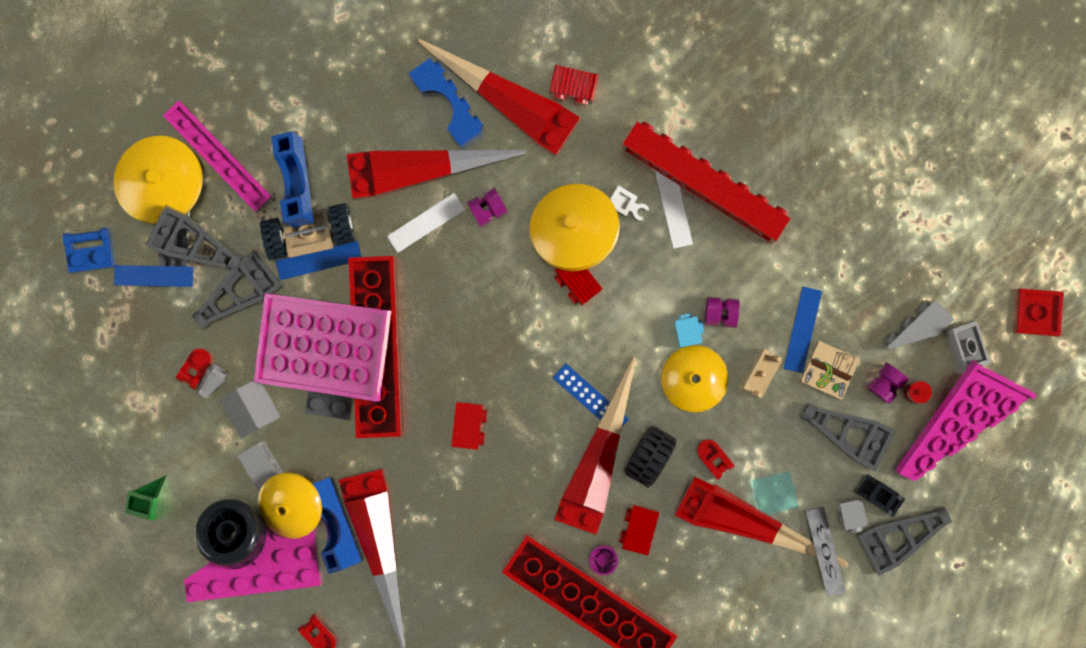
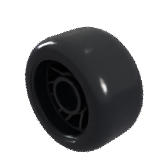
M222 499L209 505L199 516L194 532L195 543L201 555L214 565L224 569H240L251 564L261 554L266 542V526L261 515L245 502L236 499ZM235 532L234 537L230 539L231 534Z

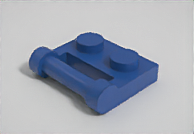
M108 227L100 228L99 231L78 234L63 233L68 273L114 267ZM102 239L103 246L75 250L73 248V243Z

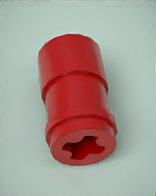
M911 381L904 389V396L911 403H925L932 395L930 385L924 381Z

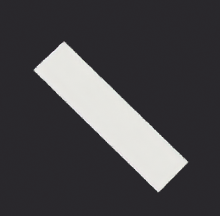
M655 171L673 249L692 245L693 242L680 187Z
M453 193L387 237L398 253L464 211L465 208L456 194Z

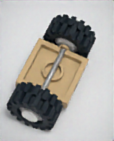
M347 203L328 206V212L326 208L312 211L314 219L312 224L293 228L283 223L284 232L278 217L260 221L261 238L267 259L274 260L287 257V253L289 258L333 249L331 232H333L337 246L355 242Z

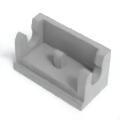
M265 441L257 443L238 455L239 460L259 493L263 484L269 478L283 473Z

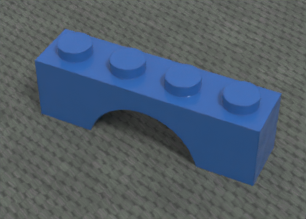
M429 58L408 74L422 95L427 93L440 94L451 103L453 117L447 129L459 147L463 148L483 134L480 129L483 127V124L476 115L472 117L468 112V109L471 107L464 97L458 98L455 93L458 89L452 80L446 81L442 75L445 71L438 61L433 62Z
M292 131L271 136L274 158L281 169L284 180V197L280 200L283 223L293 228L312 224L314 219L303 139Z
M330 477L313 483L321 499V519L326 526L328 535L327 544L321 552L328 574L362 562Z

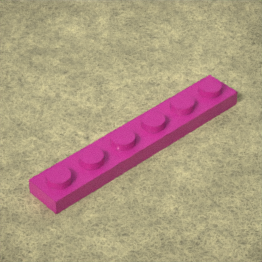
M178 100L163 115L256 213L272 198L181 101Z

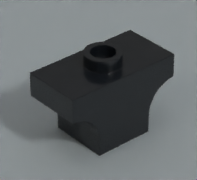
M868 474L865 475L854 492L893 518L905 501V498L899 495L898 492Z

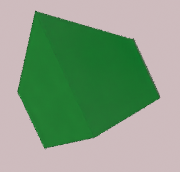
M167 475L133 491H128L124 513L154 521L159 519Z

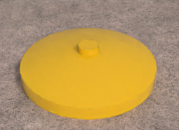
M151 136L134 143L121 156L114 172V192L120 206L130 216L140 222L155 225L165 204L185 214L194 206L201 192L203 175L198 158L188 146L172 137Z
M568 184L549 192L535 207L530 221L531 241L539 256L549 265L564 271H581L599 264L613 250L620 229L617 211L609 197L601 190L585 184Z

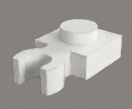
M620 186L617 187L610 199L617 212L627 216L630 211L638 221L643 220L637 214L638 209L642 208L646 211L649 209L645 204H636L637 196Z

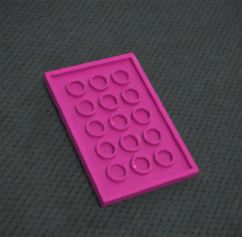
M265 293L254 382L380 401L391 311Z

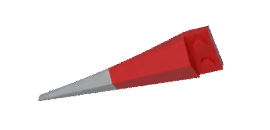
M424 150L368 151L346 154L352 199L378 196L450 174L520 156L527 151Z
M383 468L339 478L345 507L400 646L404 648L405 642L389 495Z

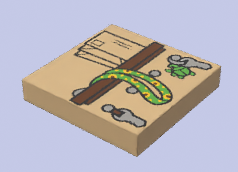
M818 341L800 382L842 400L860 359Z

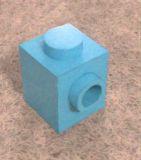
M691 313L678 316V320L674 321L679 348L703 343L701 334L704 333L702 320L698 321L697 316L691 317Z

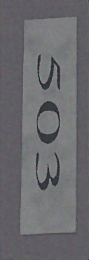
M825 508L808 510L806 515L827 597L846 593Z

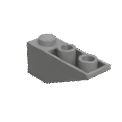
M927 300L918 308L920 313L915 318L910 316L902 324L904 328L898 334L894 332L886 339L888 344L884 348L886 350L937 336L955 319L936 300L931 302Z

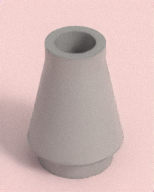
M216 364L207 367L202 382L197 389L198 394L208 398L210 394L226 381L227 372Z

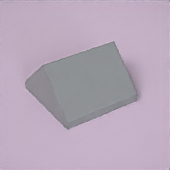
M977 320L943 331L957 373H964L972 360L983 366L991 363Z
M252 381L220 399L241 439L281 418L262 383Z

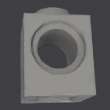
M856 498L837 502L844 530H849V533L863 531L862 527L868 526L862 499Z

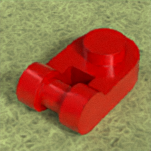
M205 349L193 350L175 379L180 382H186L191 389L196 390L204 377L207 367H210L212 363L211 354ZM191 368L198 371L194 377L188 374Z
M706 439L698 444L697 454L717 480L722 477V473L727 469L731 470L735 467L715 441ZM719 457L722 463L715 467L712 462Z
M316 614L309 618L310 621L308 623L302 624L297 629L313 648H336V637ZM315 627L320 631L316 637L311 634Z

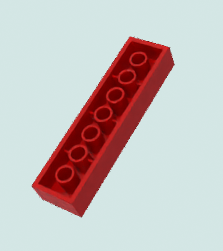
M636 122L624 141L622 150L769 243L773 244L778 240L791 219L787 216L788 212L780 206L775 208L769 205V200L761 194L753 195L749 192L750 188L742 182L734 183L730 180L731 176L721 169L718 172L711 168L712 164L702 157L699 160L691 155L693 152L683 145L680 148L672 143L674 141L672 138L664 133L661 136L653 131L654 127L647 122Z
M395 257L348 258L350 305L391 311L380 401L354 398L356 438L403 436Z
M528 533L502 570V573L613 648H671L678 637L676 632Z

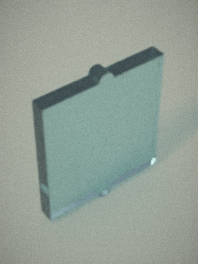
M790 471L751 480L755 493L754 500L757 502L758 510L770 515L799 508L795 495L797 489L793 486Z

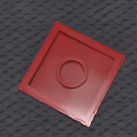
M1019 288L1017 292L1015 333L1061 337L1064 292Z

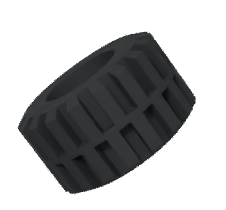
M654 425L648 428L625 467V475L647 488L652 486L676 447L677 439Z

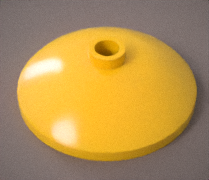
M699 345L686 346L671 354L665 362L661 374L662 388L668 400L677 408L688 412L706 411L718 404L726 393L728 371L722 358L713 350ZM695 374L700 377L698 383L692 381V376Z
M291 472L279 473L269 478L260 490L258 497L260 515L265 524L274 533L285 538L296 539L308 535L318 525L322 514L321 499L313 484L303 476Z

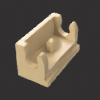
M762 349L742 389L762 399L783 359L767 349Z

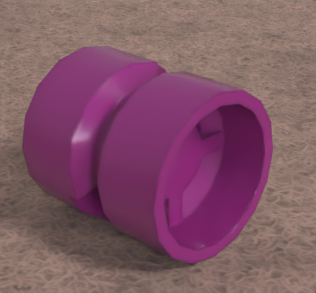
M495 187L484 192L482 198L477 196L467 201L480 227L491 222L492 217L499 218L508 213ZM487 205L489 209L483 211L482 208Z
M708 296L705 310V325L718 326L722 323L724 327L737 328L739 299L727 298L725 301H722L719 297ZM722 309L727 310L726 315H722Z
M885 362L878 371L879 377H874L867 386V389L890 405L897 396V389L902 390L909 379L894 366Z
M598 544L589 553V565L596 574L602 576L609 575L617 568L618 556L610 545Z

